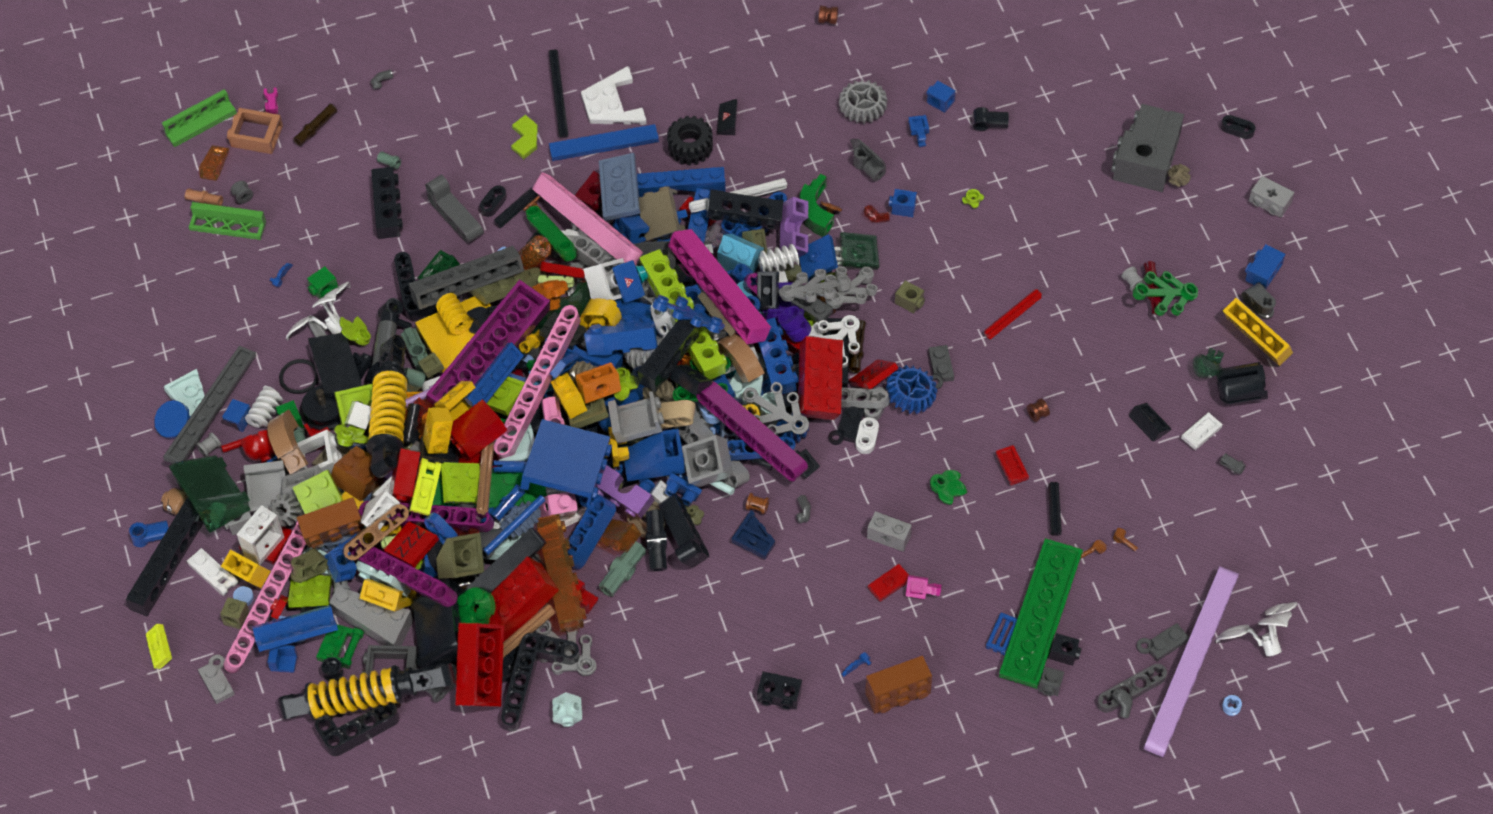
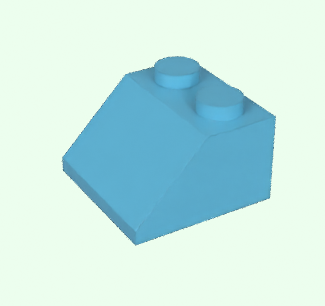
M725 234L717 251L718 262L725 271L732 270L737 264L741 263L745 264L755 273L759 263L758 256H760V251H763L764 248L734 234Z

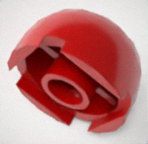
M268 430L259 431L258 435L252 437L251 434L241 440L245 455L253 461L266 463L276 455L268 436Z

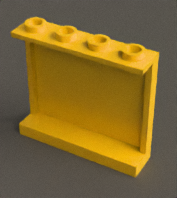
M475 296L460 302L466 314L469 310L476 307L487 308L491 306L490 303L484 304ZM439 312L415 322L419 337L424 339L431 353L434 352L443 364V373L475 335L469 332V330L461 335L452 334Z

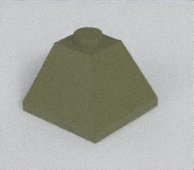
M480 533L446 539L436 558L438 578H457L484 572Z

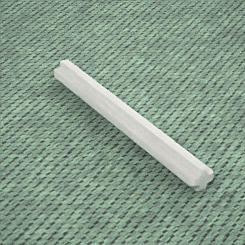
M782 178L731 191L730 193L759 196L786 189L787 182ZM707 198L690 202L688 206L690 211L693 213L705 210Z

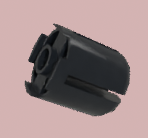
M1255 362L1220 369L1217 374V388L1220 400L1225 405H1235L1268 399V391L1264 389L1266 388V377L1263 364Z

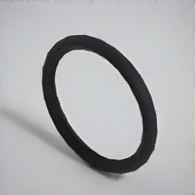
M296 359L288 362L279 374L281 386L286 391L294 394L308 392L315 387L319 380L315 364L305 359ZM296 363L308 364L315 371L313 383L302 390L291 389L283 381L285 370Z

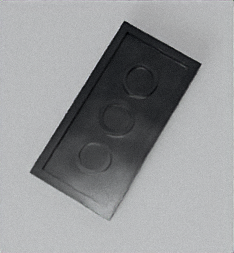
M342 333L308 338V345L325 398L334 397V392L362 386L348 340Z

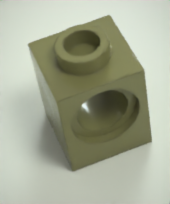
M906 280L895 293V304L913 314L918 308L921 309L925 303L924 290Z
M228 597L220 615L224 625L241 629L250 611L246 602Z

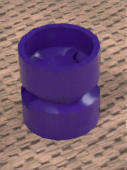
M797 306L785 308L778 316L779 324L793 342L802 341L805 336H809L811 333V325Z

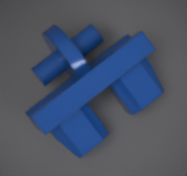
M671 473L665 483L667 486L664 493L668 496L676 492L683 494L682 501L684 505L689 507L693 501L697 500L702 489L689 484L688 476L683 474L677 476Z

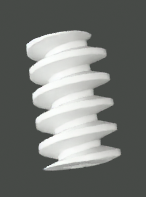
M789 244V248L782 246L781 251L776 247L774 253L771 249H768L767 255L764 251H760V256H758L761 272H765V269L772 272V267L779 271L780 265L786 270L788 263L791 268H794V262L799 266L798 253L793 244Z
M264 386L256 398V402L253 403L252 408L245 416L246 422L256 428L261 426L267 427V421L272 420L271 415L276 414L275 409L277 406H280L278 403L283 402V398L272 387Z

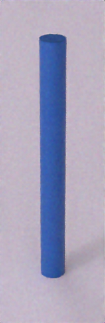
M540 495L483 549L484 552L489 555L546 501L545 498Z

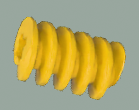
M447 293L437 301L436 309L452 334L461 335L469 330L472 323L469 321V316L460 304L459 299H457L456 294Z

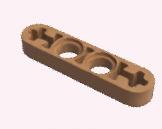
M400 503L390 507L344 545L343 553L345 557L349 560L360 558L408 518L409 511L407 507ZM397 508L400 510L404 509L402 512L403 517L397 516L394 518L395 524L387 517L388 514L393 517L396 514L395 509ZM382 520L389 522V528L386 531H381L378 528V524ZM365 533H372L374 536L373 541L369 544L363 542L362 538ZM359 539L360 543L365 548L362 550L361 547H358L355 550L357 553L356 555H348V548L350 546L353 548L356 547L358 543H356L355 541Z

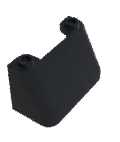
M452 578L441 580V582L457 593V600L451 607H445L422 594L413 599L411 604L415 617L419 653L417 663L420 668L435 666L445 662L457 665L459 623H461L458 597L464 589Z

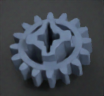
M527 501L526 504L521 502L520 506L515 505L508 511L509 514L503 517L504 520L500 522V528L504 530L531 502ZM538 508L509 536L514 538L517 534L519 537L523 532L526 533L530 528L534 527L533 524L539 522L538 518L541 517V510Z

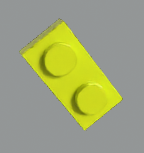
M156 624L145 635L154 668L161 669L172 659L164 626L163 624Z

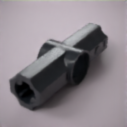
M646 511L647 532L645 540L646 549L649 554L650 571L667 570L666 531H664L663 511Z

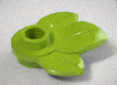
M342 316L340 317L341 332L346 338L362 346H366L370 342L371 335L364 322L358 316L354 319L353 323Z
M618 368L616 370L619 373L621 391L614 393V397L618 401H623L629 396L630 389L638 388L639 384L634 382L633 375L627 369Z
M337 425L334 429V432L337 434V442L342 446L349 447L354 442L364 444L368 441V437L364 435L365 429L354 425L349 427Z

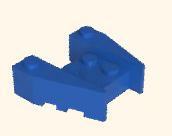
M621 299L614 300L622 315V319L616 326L595 324L590 326L584 334L588 355H612V351L622 350L623 353L630 352V348L649 350L656 349L658 346L656 339L658 332L652 317L651 305L632 301L624 303Z

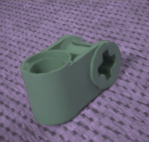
M406 367L405 375L409 379L407 392H417L423 386L425 373Z

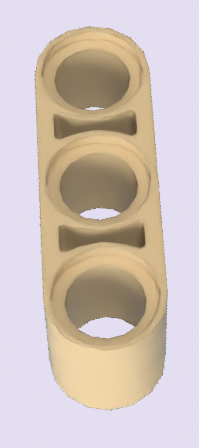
M680 400L661 403L662 408H659V412H662L664 423L661 424L662 429L693 424L696 408L694 402Z

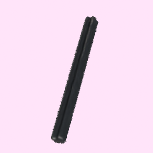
M554 49L549 50V60L558 133L560 138H566L569 134L558 50Z

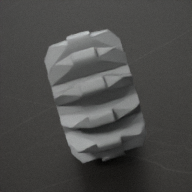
M284 493L283 496L281 494L276 495V500L272 499L270 501L273 507L267 508L278 516L281 527H286L287 524L289 526L293 525L294 520L297 521V513L302 512V510L298 509L300 502H295L296 497H290L289 493Z

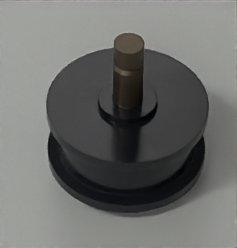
M321 385L310 389L302 400V410L308 425L319 431L326 427L332 430L337 425H341L335 396L325 398Z

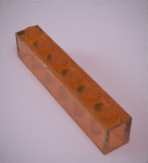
M559 514L538 518L539 522L536 523L537 531L547 541L545 546L541 548L546 571L559 589L553 596V602L560 632L583 628V620L587 619L585 608H580L579 602H583L581 591L576 590L575 586L579 584L577 573H572L571 567H574L572 555L568 556L567 550L570 549L569 539L564 538L563 534L566 532L564 520L560 521Z

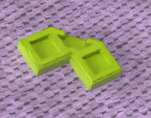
M526 115L512 124V128L522 137L511 145V149L523 159L537 149L538 125Z

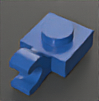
M926 115L908 117L911 136L917 135L919 147L926 146L925 134L929 133Z

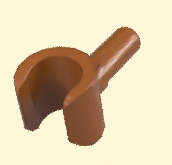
M1117 528L1113 540L1117 543H1124L1136 551L1138 547L1125 538L1126 531L1122 528Z
M1096 540L1092 547L1082 553L1081 559L1094 551H1097L1099 554L1104 553L1107 545L1102 540Z

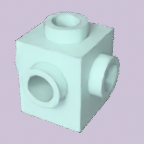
M565 692L552 699L553 722L562 724L564 727H571L582 720L581 697Z

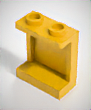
M461 381L438 400L435 406L436 408H448L454 421L471 408L463 398L476 387L472 381Z
M367 578L363 582L359 599L395 612L410 606L413 603V599L417 597L418 592L410 589L411 592L405 597L402 595L403 591Z

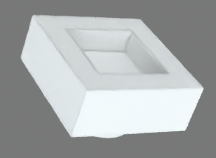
M662 480L657 482L650 492L657 503H661L670 497L664 493L667 485Z

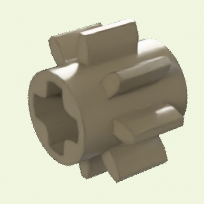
M1181 163L1172 166L1168 171V176L1171 177L1168 181L1177 187L1186 185L1191 178L1190 174H1188L1190 169Z

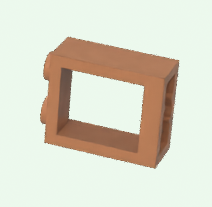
M239 108L237 115L235 114L233 117V125L227 132V139H229L231 147L273 154L283 128L281 115ZM243 122L269 125L264 139L240 135L239 132Z

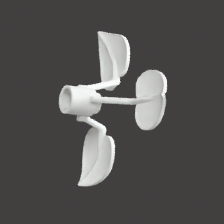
M343 283L313 304V308L323 304L329 314L324 320L325 324L312 315L307 316L293 325L286 336L287 341L292 332L311 321L317 322L325 330L328 328L332 334L340 333L342 330L339 322L340 317L337 314L333 301H336V294L345 288H350V283ZM326 302H329L334 314H332Z
M1297 602L1278 604L1265 611V615H1271V617L1258 621V625H1268L1269 633L1262 635V640L1249 625H1239L1223 631L1217 637L1216 644L1220 640L1236 638L1246 633H1251L1257 640L1258 645H1263L1266 656L1281 653L1276 626L1287 627L1288 621L1292 616L1291 612L1288 611L1296 607Z

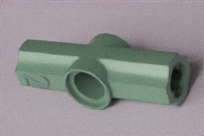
M416 328L404 329L401 337L406 343V349L410 355L411 362L417 371L423 372L418 361L428 356L425 345L422 343ZM425 374V381L430 380L431 378H428Z
M632 541L623 554L614 559L608 574L599 584V589L605 595L613 597L624 581L630 580L633 576L636 565L646 553V549L642 544Z

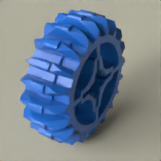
M907 365L903 368L899 367L887 380L886 391L889 395L890 403H896L895 408L901 407L902 412L908 410L909 414L913 411L916 414L920 413V411L925 412L935 402L937 394L936 382L933 381V376H928V371L922 372L921 367L915 369L914 365L910 368Z

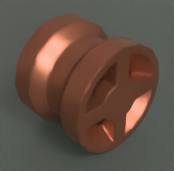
M1042 398L1038 399L1035 404L1030 403L1027 405L1028 414L1034 422L1039 421L1041 417L1050 415L1048 405Z

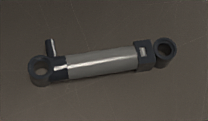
M396 298L388 299L378 309L379 324L372 366L368 369L366 381L370 382L369 384H372L374 373L378 371L381 344L396 335L397 326L404 329L412 327L411 323L399 318L403 311V306Z

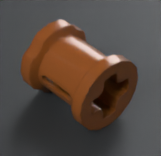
M750 493L746 503V510H757L765 515L770 499L768 497L765 499L757 497Z

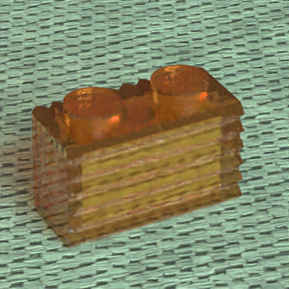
M611 519L598 544L604 549L608 547L618 552H628L641 533L634 523Z

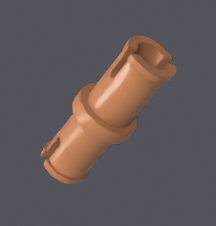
M188 188L185 192L186 200L218 206L223 204V196L210 194L205 190L201 192Z

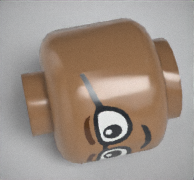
M178 488L166 491L161 499L163 509L173 515H177L189 494Z

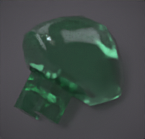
M1210 348L1206 356L1203 354L1194 356L1192 361L1194 373L1199 378L1208 379L1217 376L1218 371L1222 369L1220 365L1224 355L1222 351L1218 350L1214 356L1216 350Z

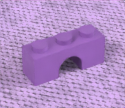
M792 197L783 202L782 221L780 223V251L782 246L789 248V244H793L797 250L798 257L808 253V235L800 233L802 222L808 219V201Z
M606 465L605 471L601 470L600 472L603 473L601 484L596 485L598 493L611 498L610 501L615 506L619 507L621 505L626 508L625 512L633 518L638 516L642 519L655 499L638 485H635L628 493H620L619 486L624 479L618 472Z

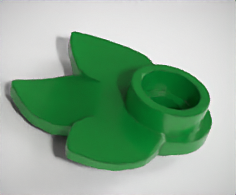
M946 470L942 474L933 475L930 479V488L946 504L952 505L954 496L967 494L966 486L959 481L961 473L958 471Z

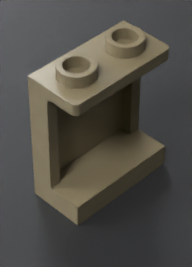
M668 186L661 187L658 192H647L643 194V197L639 198L640 217L650 227L649 232L644 233L645 241L665 240L671 238L675 231L686 230L685 225H680L673 197V195L677 194V190L670 189Z

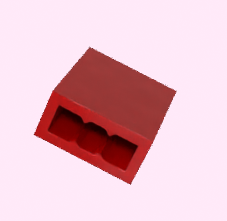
M482 399L453 421L450 441L461 454L466 453L469 458H472L508 430L500 417Z
M402 448L397 455V467L392 472L389 494L400 503H409L413 497L420 452Z

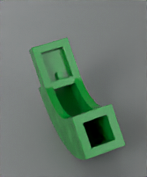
M820 174L817 179H813L810 186L804 184L800 193V199L808 201V219L803 222L812 232L821 237L826 236L834 226V214L823 210L816 203L827 187V176Z

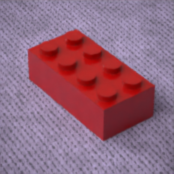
M805 336L800 342L798 404L802 416L835 420L841 414L843 340Z
M527 556L491 593L495 600L494 615L491 614L489 624L504 625V641L531 619L559 591L541 563Z
M459 623L456 705L501 707L504 625Z

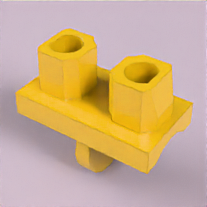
M608 427L609 445H612L613 467L619 466V461L629 459L628 447L617 448V445L627 444V441L617 443L612 427Z

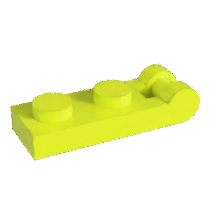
M421 459L409 511L426 516L430 515L442 463L428 462V459ZM426 469L431 470L432 475L427 474Z

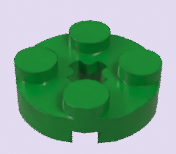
M473 587L458 597L461 623L489 624L491 614L494 615L495 600L491 593L487 592L486 589ZM475 604L479 605L477 612L474 611Z

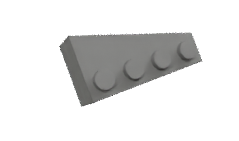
M337 586L329 602L335 616L352 627L355 626L363 630L366 636L369 635L380 645L402 646L413 623L410 610L402 608L394 612L359 599L360 593Z

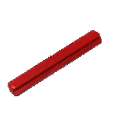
M1034 289L985 329L984 335L988 339H992L1040 300L1042 293L1038 289Z

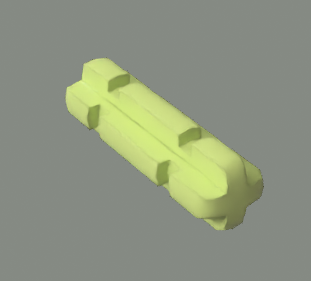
M540 275L538 277V284L550 280H565L569 288L574 286V277L572 276L564 278V276L547 277L546 275Z

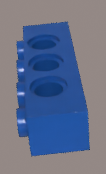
M775 318L768 319L766 321L771 328L765 341L757 343L770 384L779 382L783 387L782 394L797 391L795 383L799 381L796 371L792 372L791 370L793 362L791 356L786 354V351H788L786 340L781 339V335H783L782 327L776 323ZM776 385L773 390L779 391L780 386Z

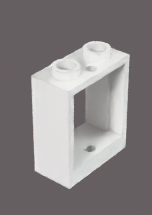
M328 430L297 443L304 457L306 453L324 445L326 446L328 460L318 464L322 471L329 470L332 473L334 464L342 458L337 442L338 439L336 438L337 435L332 434ZM307 465L296 472L307 469Z
M262 505L236 534L244 557L259 565L264 562L284 538L278 516Z

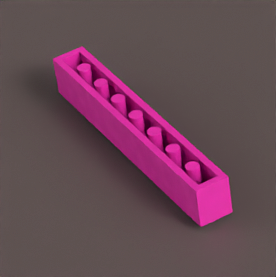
M688 229L673 232L668 247L745 343L752 344L765 341L771 326L694 231Z

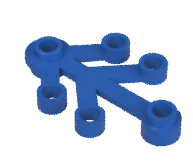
M658 295L652 304L653 308L662 312H666L668 308L674 310L672 314L674 318L679 320L689 319L692 325L696 327L704 326L714 333H720L725 327L720 318L710 317L705 313V306L695 304L694 309L690 308L687 305L688 300L684 297L679 296L676 300V305L668 303L669 299L667 297Z

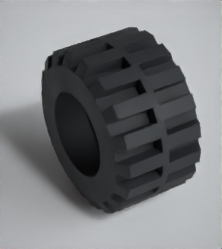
M685 116L683 119L680 117L677 122H672V126H669L667 132L670 156L674 157L676 162L680 161V164L683 165L684 163H687V165L695 163L696 165L699 164V161L704 162L706 157L709 158L710 152L713 150V134L707 121L704 122L702 118L697 119V116L692 118ZM690 138L697 140L695 142H684L685 139Z

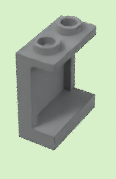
M653 391L649 392L650 398L622 406H618L615 400L608 402L612 432L617 443L663 432L661 424L664 423L662 412H659V408H662L659 397H655Z
M283 460L244 465L250 514H254L261 505L265 508L273 507L270 501L272 499L276 500V495L278 494L283 496L282 481L285 476Z

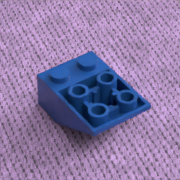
M679 429L653 434L628 447L629 459L624 460L627 481L667 476L671 473H685Z

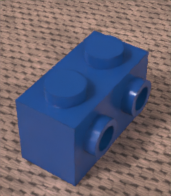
M1265 244L1262 250L1259 249L1256 252L1254 262H1250L1246 267L1245 272L1247 276L1245 281L1253 285L1260 283L1266 290L1282 267L1286 254Z

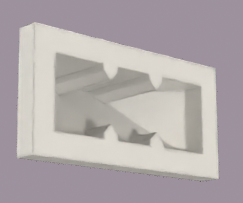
M384 490L366 503L361 523L367 527L390 507L400 502ZM382 520L379 522V530L382 528V526L385 524L387 520Z

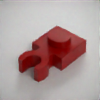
M281 594L279 600L274 599L270 607L273 610L271 617L279 618L288 601V597Z

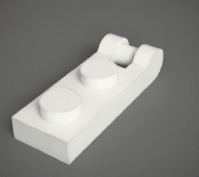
M202 548L187 560L188 565L222 596L228 592L231 586L234 587L238 584L237 579L222 568Z

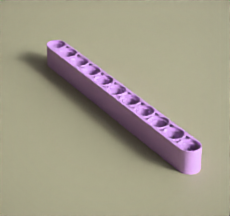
M1221 566L1219 567L1144 747L1145 751L1164 757L1239 573Z

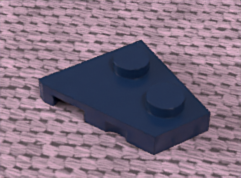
M750 510L731 538L732 543L765 560L775 546L774 538L771 534L767 533L765 526L758 521L752 510Z

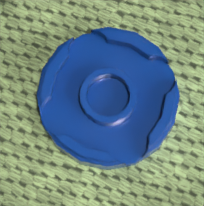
M175 400L162 404L155 415L157 432L166 438L174 439L177 437L191 417L189 416V408L184 403Z

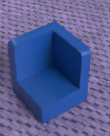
M232 399L222 417L224 420L236 424L239 431L244 432L248 425L245 416L251 407L249 404Z
M282 645L271 648L268 657L270 671L294 673L298 657L295 646Z

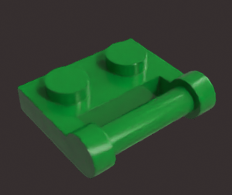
M337 624L338 630L326 633L316 658L317 661L323 662L328 657H335L340 660L343 668L349 669L352 665L351 659L359 640L363 638L364 631L359 628H349ZM348 636L352 637L344 657L339 658Z

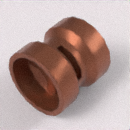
M820 5L818 22L837 24L838 7L832 6L827 8Z

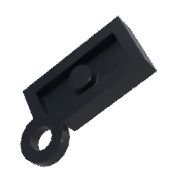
M855 406L845 407L838 430H833L829 433L828 440L831 444L839 445L843 440L855 443L859 425L864 416V408H857ZM834 435H837L840 438L838 440H834L832 437Z

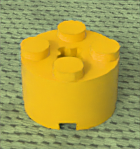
M590 299L580 316V325L586 327L587 330L595 324L616 326L622 319V315L614 300Z

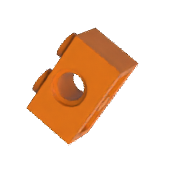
M611 362L575 375L578 391L585 404L621 391L619 373Z

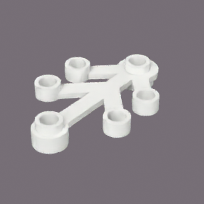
M852 315L845 316L841 322L828 323L826 320H821L818 323L819 332L826 333L828 330L840 331L834 335L816 336L815 334H809V336L843 340L848 334V351L851 354H857L860 345L856 340L855 332L859 329L860 322L858 318ZM852 322L853 325L849 326L847 323ZM826 325L827 327L822 329L820 326ZM844 344L843 360H845L846 362L842 364V368H845L848 365V358L847 356H845ZM851 346H856L857 349L852 350Z

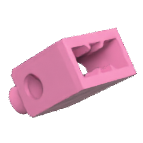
M564 492L545 496L546 501L539 507L541 510L539 521L575 515L578 511L575 494Z

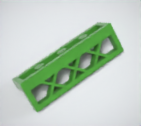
M224 89L162 122L166 137L176 147L234 116L237 112L229 101L228 94ZM224 98V100L216 103L219 99ZM176 123L175 126H173L172 128H168L170 125Z
M196 202L191 204L190 208L193 215L189 225V230L256 240H261L266 225V219L262 211ZM197 219H202L207 222L201 226L195 225ZM217 222H222L224 224L220 228L213 227V224ZM235 224L241 225L242 228L235 231L231 230L230 227ZM259 227L257 233H250L248 229Z

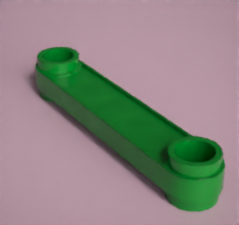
M531 206L526 210V217L530 225L564 261H571L577 256L574 244L538 206Z

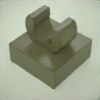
M434 352L418 361L423 372L431 379L434 378V374L442 373L444 369L443 364Z

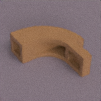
M728 335L717 341L720 355L723 354L730 359L742 383L750 382L765 374L753 351L738 335Z
M287 410L270 420L267 430L277 458H281L288 472L293 474L308 465V462L294 437V429L299 427L290 410Z

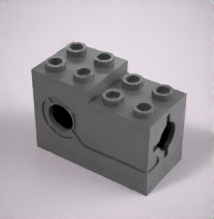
M1141 104L1140 110L1135 112L1134 123L1131 124L1130 131L1125 130L1124 136L1119 137L1117 151L1115 150L1111 172H1114L1113 180L1163 192L1168 171L1181 135L1184 114L1174 111L1168 112L1162 108Z

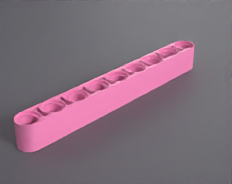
M540 173L532 188L537 194L615 259L623 258L624 262L633 260L635 266L637 265L639 257L643 254L637 246L553 177L546 173Z
M568 305L561 310L504 424L508 431L498 437L494 444V451L498 459L507 458L515 454L553 378L550 372L563 358L580 324V317L576 307ZM569 315H574V318L566 319ZM566 331L565 335H558L560 332ZM552 348H558L556 352H550ZM543 365H550L547 369H542ZM536 381H542L539 385H533ZM527 398H533L531 402H525ZM525 414L524 418L517 419L518 415ZM511 431H517L513 436L508 435ZM502 448H508L505 453H500Z
M298 522L223 662L224 669L229 673H236L240 670L255 642L254 633L248 629L247 625L256 626L265 623L271 612L270 607L274 599L278 598L293 570L291 564H285L282 559H288L291 562L294 557L300 556L306 545ZM291 543H297L299 548H294ZM274 575H279L282 581H277ZM265 592H271L274 597H267ZM256 608H262L265 614H259ZM238 642H245L247 648L240 647ZM229 659H236L238 661V665L231 664Z

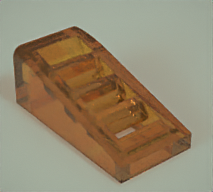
M211 146L199 166L200 178L217 181L229 153V148Z

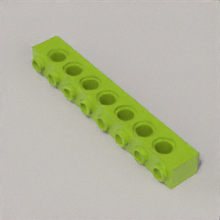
M658 249L639 257L640 266H644L648 276L647 281L656 297L658 295L665 296L669 299L668 302L676 305L675 299L679 296L684 297L688 300L687 305L694 309L691 297H687L685 294L686 289L683 283H679L677 280L678 276L675 269L670 268L667 255H663L661 250ZM704 326L698 327L699 337L690 347L688 353L699 373L711 380L726 373L725 365H727V360L723 354L720 355L716 340L711 339L710 331Z

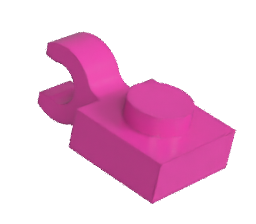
M275 87L274 92L271 94L265 88L264 96L268 100V102H265L266 113L278 115L277 88Z
M909 575L906 596L925 599L926 594L940 596L942 585L936 583L928 584V578Z

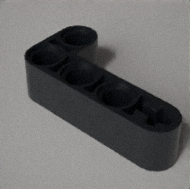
M406 252L397 253L394 257L406 318L409 321H419L437 313L436 304L419 310L412 299L409 283L416 281L411 257Z
M674 493L659 503V508L663 511V516L679 546L675 549L679 560L693 568L709 558V552L682 499Z
M390 702L385 706L379 705L338 728L331 717L323 715L317 718L315 727L327 752L332 756H340L395 726L399 722V714L396 705ZM375 722L373 726H367L368 723ZM324 726H330L326 730H321ZM351 732H357L356 735L349 736ZM333 742H339L336 746H331Z

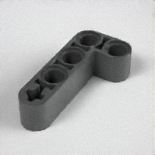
M439 175L425 184L427 197L432 206L466 243L469 244L484 234L478 221L451 193L449 183L443 175Z

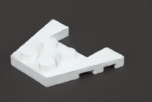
M629 66L581 91L590 124H613V122H624V125H631V123L647 124L643 108L623 111L616 89L618 86L633 83Z

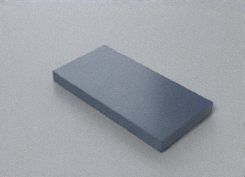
M630 153L599 160L603 219L608 221L640 214L635 154Z

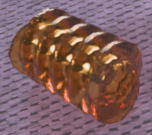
M535 236L518 251L524 270L535 268L550 255L551 245L545 237Z

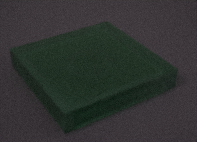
M841 232L839 238L842 266L855 268L870 267L871 269L878 270L877 236Z

